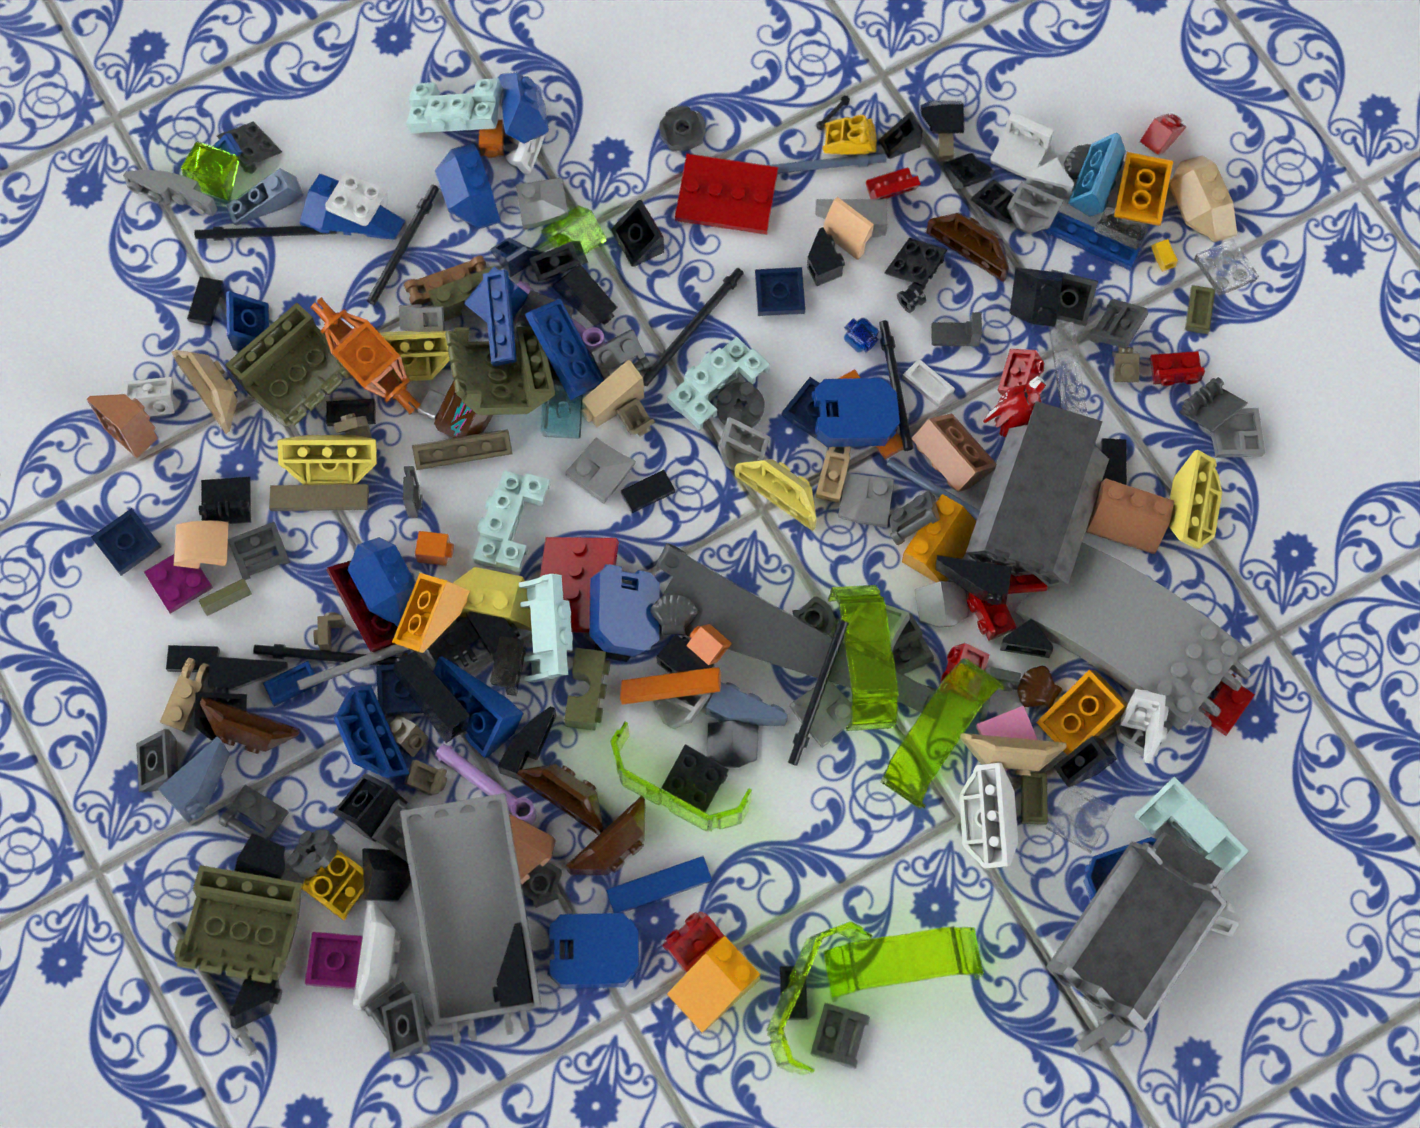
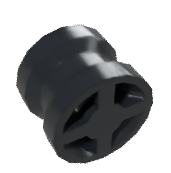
M915 283L910 284L906 291L897 293L900 305L908 313L913 312L917 305L926 303V297L922 289Z

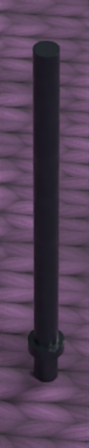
M736 268L730 276H726L723 279L724 283L647 371L643 376L644 386L647 387L729 290L737 286L736 282L744 274L740 268Z

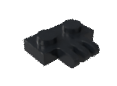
M466 617L448 627L427 650L435 663H437L439 657H444L458 667L459 665L456 661L460 659L463 666L467 667L469 665L465 658L467 654L471 661L475 662L478 660L470 644L480 638Z

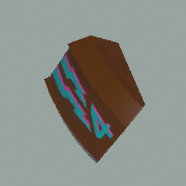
M453 381L441 404L434 425L438 431L453 438L481 434L486 429L493 415H478L466 406L462 399L456 395Z

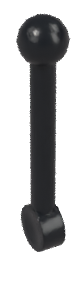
M847 95L842 96L841 102L822 121L816 123V128L823 130L825 123L843 105L846 106L850 103V97Z

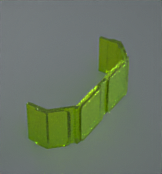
M876 585L832 587L828 596V602H838L841 620L849 622L844 642L852 691L851 721L847 725L846 731L890 729L897 723L898 684L890 642L884 597L880 595L881 592Z
M963 658L941 682L921 715L893 754L880 783L917 808H925L926 805L922 802L929 784L959 741L960 734L965 732L982 705L998 689L1004 690L1003 683L968 659Z
M625 721L620 730L617 729L610 743L612 756L622 786L640 796L642 795L645 799L660 806L661 804L667 807L671 813L704 831L709 830L712 832L714 828L725 829L743 822L751 803L752 789L748 788L737 808L709 815L624 769L620 751L630 736L628 722Z
M850 921L806 939L789 977L791 981L787 989L783 991L767 1027V1036L771 1039L770 1047L778 1067L790 1073L800 1075L814 1073L815 1069L793 1058L784 1033L785 1025L823 938L839 933L856 943H860L872 938V934L864 931L863 927Z
M943 927L902 935L860 940L823 951L830 998L833 1002H837L838 997L860 990L955 975H974V979L978 980L984 974L974 927Z

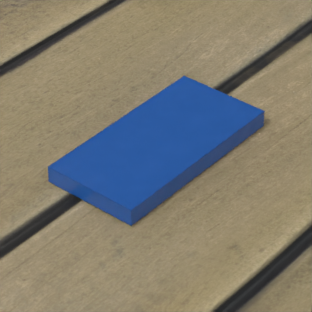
M557 299L525 314L570 400L594 390L604 381L561 299Z

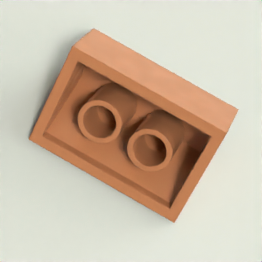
M125 394L89 396L86 399L103 429L136 458L158 439L154 432L156 428L149 421L151 418L144 411L145 407L136 398L131 400Z
M952 413L928 419L911 438L916 444V448L932 462L933 468L941 472L947 479L948 485L957 492L970 489L993 472L997 465Z
M1104 479L1101 482L1086 532L1155 554L1170 524L1174 500Z

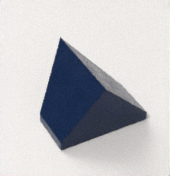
M510 237L490 249L501 266L508 271L510 277L530 266V259L544 253V251L525 246Z

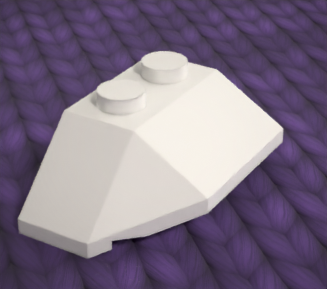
M1002 763L978 765L974 768L973 774L959 794L963 847L984 869L1009 867L1018 845L1014 789Z
M368 901L353 1001L354 1007L359 1010L365 1008L392 986V979H396L398 974V963H395L396 953H400L402 937H398L399 934L374 901Z

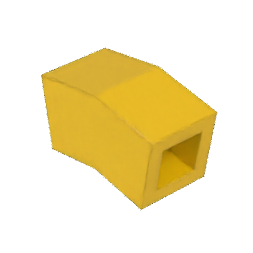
M1169 239L1151 246L1162 272L1176 267L1178 259L1172 250Z

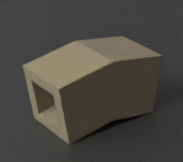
M953 133L938 134V161L952 160L954 157Z

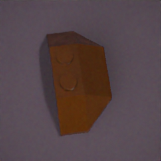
M961 213L931 218L928 221L926 234L1000 281L1004 282L1006 280L1009 266L1003 239L995 231L986 229L976 219L969 218Z
M205 697L201 698L200 704L216 736L221 737L220 740L225 744L234 746L235 742L245 745V750L259 754L260 750L266 752L297 737L300 733L299 728Z
M557 764L518 771V781L596 835L603 832L598 795L595 791L596 787L589 781L584 780L581 782L574 777L576 774L567 766L561 768Z
M641 795L566 865L567 872L570 875L607 876L611 871L616 873L625 864L624 859L630 854H637L643 848V842L645 841V798Z

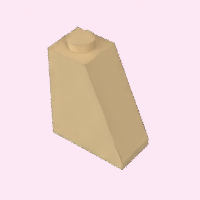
M630 359L582 399L583 409L581 412L587 422L592 421L596 428L618 415L616 410L635 398L639 400L644 398L643 377Z

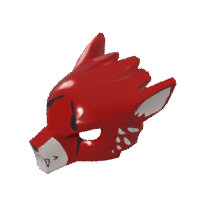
M1037 376L1026 385L1015 386L1006 390L1000 397L998 404L986 415L983 422L987 423L995 418V426L997 428L1001 426L999 435L1003 437L1007 436L1009 428L1028 425L1035 402L1042 403L1040 394L1046 386L1044 380Z

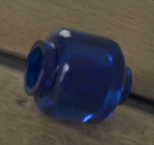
M865 317L859 320L853 318L844 327L847 331L844 335V340L857 353L863 351L867 353L879 341L877 337L879 334L878 329Z

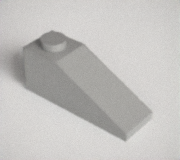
M816 199L815 215L826 219L834 199ZM841 199L874 224L871 237L886 236L887 199Z

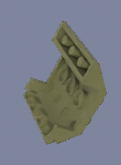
M295 303L225 364L244 390L278 423L289 427L291 424L296 425L307 415V410L312 411L325 399V394L330 395L343 383V378L348 379L351 376L331 354L326 336L320 332L321 330L316 326L313 317L298 303Z
M531 326L516 327L515 347L517 362L499 366L491 364L489 341L468 342L469 327H454V332L447 331L445 333L452 376L455 380L456 395L478 415L529 414L555 396L547 355Z
M200 865L193 886L196 899L184 940L178 939L174 952L177 967L195 970L197 966H200V971L222 974L223 971H226V976L247 979L249 975H252V980L271 983L272 979L278 980L286 967L299 919L302 883Z

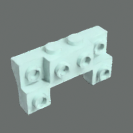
M499 78L477 80L473 93L439 95L440 92L436 83L414 84L408 100L412 108L406 122L410 133L495 129L498 122L499 101L503 91Z
M735 337L723 349L719 347L714 352L710 351L707 353L697 367H691L685 373L684 382L667 396V403L674 410L685 416L700 431L707 419L711 416L713 418L717 416V409L710 401L738 378L739 373L748 382L754 384L758 375L763 371L767 373L770 370V364L754 348L750 350L738 337Z
M503 471L498 488H495L493 496H489L485 506L487 510L486 516L479 521L478 532H480V539L473 556L475 564L521 572L523 557L528 552L527 545L512 541L523 513L525 502L543 507L545 493L550 488L549 479L528 473L522 476Z
M548 574L537 579L519 582V588L527 589L528 601L520 602L523 608H530L533 653H537L536 655L524 657V662H531L532 675L525 676V682H540L568 675L567 652L573 651V635L571 632L570 603L567 600H563L562 575Z
M1175 777L1134 816L1152 835L1168 822L1197 853L1222 868L1226 872L1224 876L1249 852L1227 830L1228 826L1219 817L1215 818L1208 811V805L1203 800L1196 799Z

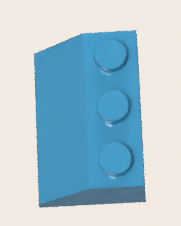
M1116 132L1091 144L1069 199V205L1089 217L1105 211L1108 206L1107 199L1116 185V176L1124 165L1123 158L1126 150L1120 134Z

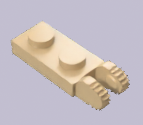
M829 447V451L827 450L815 498L836 503L840 502L850 462L851 447H844V454L835 452L837 447Z
M188 658L185 662L181 676L179 675L160 720V723L183 732L186 731L195 710V693L203 691L205 686L203 684L209 671V665L203 663L198 670L196 680L189 679L195 666V660L192 658Z

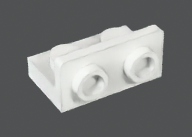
M172 377L125 381L123 383L122 394L127 395L131 400L136 398L145 407L144 411L149 416L174 414L175 412L172 400L174 387Z

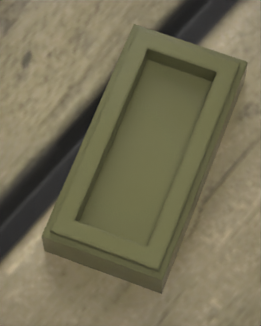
M1196 285L1191 286L1185 331L1202 334L1209 333L1215 289Z
M241 579L200 599L199 603L206 616L252 593L245 579Z
M1031 772V776L1021 775V824L1047 825V773Z

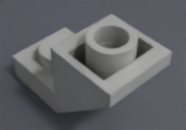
M423 304L399 305L400 330L416 332L445 330L443 306L423 307Z

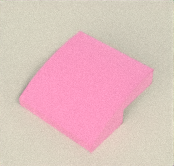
M1024 706L976 725L980 735L1037 740Z

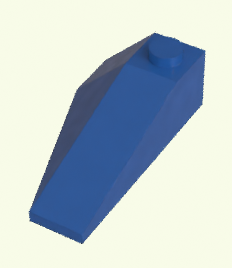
M319 173L308 191L300 225L313 228L321 233L338 231L343 232V235L350 236L351 233L365 234L371 238L391 240L397 238L405 224V220L381 205L367 226H362L327 211L325 204L339 181Z
M439 657L433 672L469 713L467 733L464 736L484 758H487L515 734L524 713L507 697L446 658Z

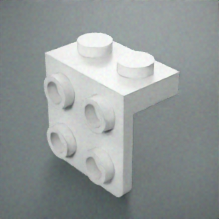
M1011 112L1007 119L1005 132L991 156V163L1027 179L1028 172L1040 165L1050 146L1054 130L1045 124H1038L1029 120L1022 114Z
M345 172L327 200L325 208L331 213L362 226H367L380 205L387 208L388 190Z
M1135 689L1121 717V726L1146 731L1143 762L1150 763L1152 757L1158 755L1160 742L1164 743L1166 739L1167 727H1164V722L1167 719L1169 708L1165 706L1166 695Z

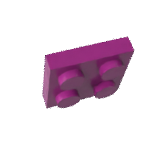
M174 554L144 571L170 614L213 588L200 566L199 569L174 566Z
M312 932L305 985L355 990L363 936Z

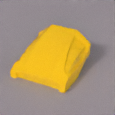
M856 115L852 118L845 117L825 123L826 139L825 145L822 147L824 153L853 155L876 152L877 136L872 118L867 119L865 115Z
M337 849L333 860L325 869L320 866L315 870L317 873L315 876L304 880L302 890L344 921L350 910L364 893L363 868Z

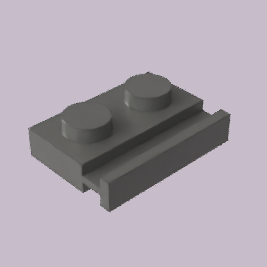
M404 466L406 477H403V502L408 518H418V509H423V496L420 494V485L414 466Z

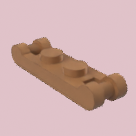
M476 256L471 261L417 280L410 279L406 281L404 288L410 294L409 300L411 305L431 302L428 291L469 276L472 271L476 270L479 272L486 269L485 259L483 256ZM425 288V293H419L418 290Z

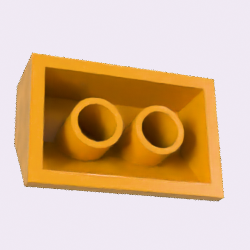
M941 494L936 502L940 520L934 524L929 523L919 529L905 549L902 563L936 583L949 580V578L936 571L937 555L962 559L966 554L977 522L964 506L944 494Z

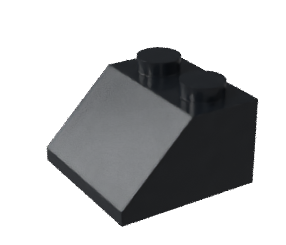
M1016 267L1010 314L1030 324L1056 327L1063 273Z
M364 773L333 813L361 835L376 843L372 836L390 812L394 802L398 799L405 804L408 802L389 784Z

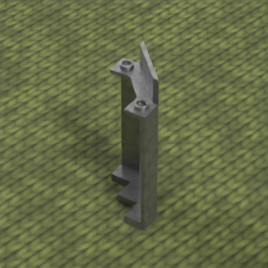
M1036 401L1028 425L1009 428L966 553L978 562L1000 563L1003 566L1012 567L1011 573L1014 576L1034 574L1048 587L1068 585L1109 461L1101 450L1095 446L1103 421Z
M1164 832L1161 833L1153 846L1145 842L1139 844L1131 841L1046 968L1062 984L1068 988L1072 986L1085 995L1084 999L1099 1009L1106 1008L1109 1012L1113 1013L1116 1016V1020L1123 1025L1143 1032L1226 906L1227 902L1221 897V891L1216 887L1226 872Z

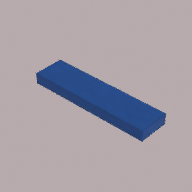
M1059 211L1050 228L1045 229V233L1127 270H1131L1141 248Z
M504 269L483 274L491 364L499 366L517 362L508 271Z
M704 856L607 889L606 893L613 913H624L712 882V877Z

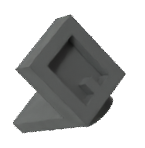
M972 312L970 321H966V323L933 322L931 324L932 346L979 347L982 337V312Z
M991 667L989 675L984 674L981 689L986 690L984 698H979L977 712L981 713L980 721H985L987 717L993 685L1003 691L1017 690L1021 673Z

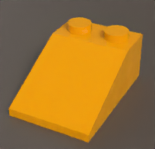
M1127 152L1122 167L1114 217L1161 226L1173 161Z
M419 573L392 643L423 653L460 616L467 603L470 591L447 580Z
M1089 669L1036 723L1054 742L1066 743V748L1063 752L1068 755L1092 735L1099 737L1123 715L1128 703L1096 670Z
M724 936L700 958L667 995L703 1033L760 981L761 974Z

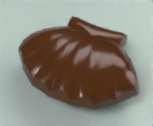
M1043 665L1027 670L1020 679L1017 688L1022 706L1034 707L1045 705L1049 709L1062 691L1060 686L1055 685L1049 669Z

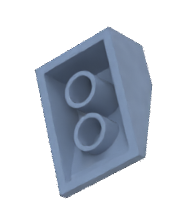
M217 736L158 788L167 801L188 823L199 819L204 814L205 808L209 805L230 756L229 751Z

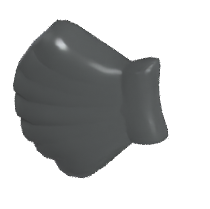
M1091 144L1074 147L1067 155L1064 167L1072 180L1078 179Z
M681 595L663 596L650 609L653 617L662 626V635L677 634L686 636L685 628L698 613L696 606L687 597Z
M813 597L800 610H792L793 616L828 635L832 632L834 616L831 606L819 597Z
M546 863L543 867L541 865L536 866L528 873L530 878L522 884L523 895L533 900L535 908L546 902L559 899L556 889L562 875L560 868Z

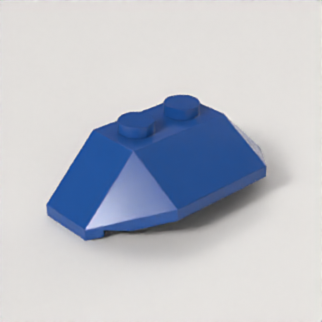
M517 72L500 74L498 78L503 87L501 104L505 134L523 144L547 134L549 128L545 102L534 81L528 76H522Z
M471 143L451 149L435 169L448 212L472 224L477 229L501 223L493 192L475 144Z
M378 537L357 545L348 567V572L369 611L387 621L395 623L398 627L416 582L396 545Z
M372 686L351 687L338 709L334 721L352 763L387 779L408 776L410 773Z

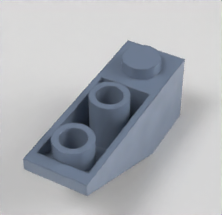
M280 168L226 206L233 224L237 226L286 208L304 195L296 176Z
M721 682L720 692H714L706 706V715L720 722L735 720L757 726H785L788 716L780 706L775 704L767 705L762 702L759 696L752 693L747 695L739 691L740 688L730 682L726 684Z

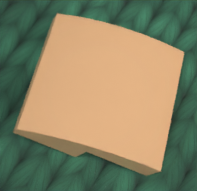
M838 197L834 199L823 225L826 233L832 235L834 242L857 260L864 254L865 244L871 238L874 226L873 223Z
M192 521L176 524L174 566L199 569L200 563L226 565L228 522Z

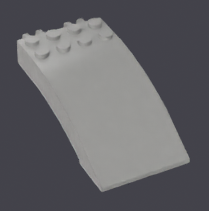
M1083 542L1081 543L1068 585L1048 587L1047 591L1029 592L1014 610L1026 622L1032 619L1051 642L1058 643L1084 659L1132 694L1135 689L1166 695L1165 706L1169 708L1166 720L1178 730L1190 718L1205 728L1211 726L1212 722L1200 712L1198 708L1201 706L1216 717L1221 713V709L1207 697L1220 680L1236 691L1240 689L1241 683L1227 672L1229 669L1245 679L1251 674L1247 668L1237 661L1246 647L1164 586L1122 561Z
M502 793L400 811L435 1026L451 1024L454 1044H460L461 1033L458 1023L467 1021L469 1038L471 1041H477L474 1020L504 1015L507 1035L513 1034L514 1027L510 1013L520 1012L523 1032L530 1031L527 1010L542 1008L506 794ZM521 923L533 1002L500 1008L499 1002H494L492 987L497 986L496 980L514 924Z

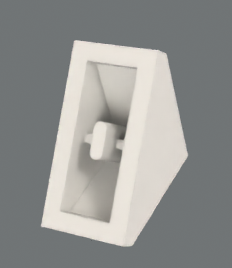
M1057 158L1029 171L1026 184L1048 194L1070 199L1074 186L1073 181Z

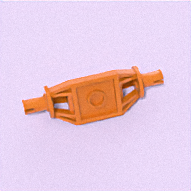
M322 297L319 298L317 303L323 309L316 303L310 308L325 322L320 332L325 334L331 354L365 390L384 398L386 403L396 399L409 415L414 412L412 406L417 409L421 404L407 391V385L411 380L406 376L401 356L368 320L349 314L346 309L335 313ZM343 318L345 321H347L349 324H351L354 328L352 329L350 326H348V325H347L345 322H343L341 319ZM393 370L395 371V373L397 374V376L399 377V379H400V381H401L402 383H400V382L398 381V379L396 378V376H395L394 373L392 372Z

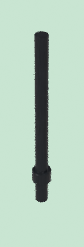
M431 185L425 197L420 199L416 206L417 211L369 295L368 303L376 304L424 216L429 214L432 209V202L439 191L436 185Z
M222 226L194 231L195 239H214V241H224L225 238L337 234V231L321 233L307 226L224 229Z
M883 320L879 322L882 337L880 339L881 349L885 352L891 387L897 392L900 419L899 429L903 450L910 451L913 449L894 353L895 341L894 337L891 336L888 321Z
M840 619L799 733H795L792 742L794 746L788 763L792 765H798L804 748H807L810 740L808 737L849 625V622Z
M274 644V646L254 645L253 654L273 656V659L283 660L285 657L346 663L368 655L289 648L284 644ZM388 657L369 665L395 664V660L398 657Z

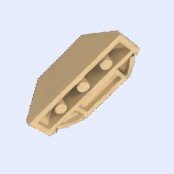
M1204 156L1181 161L1169 183V187L1186 225L1200 234L1210 237L1209 239L1213 242L1237 236L1234 204L1216 163Z
M181 350L172 351L171 353L176 363L224 433L230 432L238 402L234 393L237 391V388L230 378L225 380L222 375L225 371L218 361L213 362L209 355Z
M968 733L960 734L962 742L981 765L1002 763L1005 772L1006 769H1015V775L1031 776V771H1040L1066 748V743Z

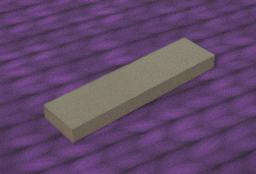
M508 429L412 445L416 470L512 454Z
M368 484L270 485L269 509L270 511L368 510L369 486Z

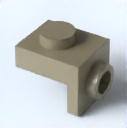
M1119 347V351H1112V356L1114 357L1113 381L1139 382L1140 353L1133 351V347H1127L1126 349Z
M638 398L631 400L616 410L630 435L638 434L640 437L652 430L650 426L655 421L648 416Z
M355 413L342 416L341 422L334 423L336 433L345 432L346 435L372 438L366 416L356 417Z
M335 612L326 613L324 616H317L318 630H314L313 637L314 644L318 645L320 650L332 651L331 628L346 627L343 615Z
M397 715L389 725L397 745L402 747L412 757L418 753L428 740V736L416 724L400 715Z
M418 760L411 762L408 770L410 774L406 776L404 785L430 796L443 791L447 783V778L445 777L446 769H436Z

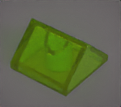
M197 141L181 166L183 176L198 181L202 192L230 201L240 157Z
M580 205L569 211L567 217L553 222L541 230V233L554 248L571 241L580 240L585 255L607 240L592 210Z

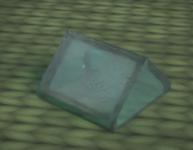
M554 385L555 396L542 404L541 433L543 437L581 438L583 395L570 400L563 386Z

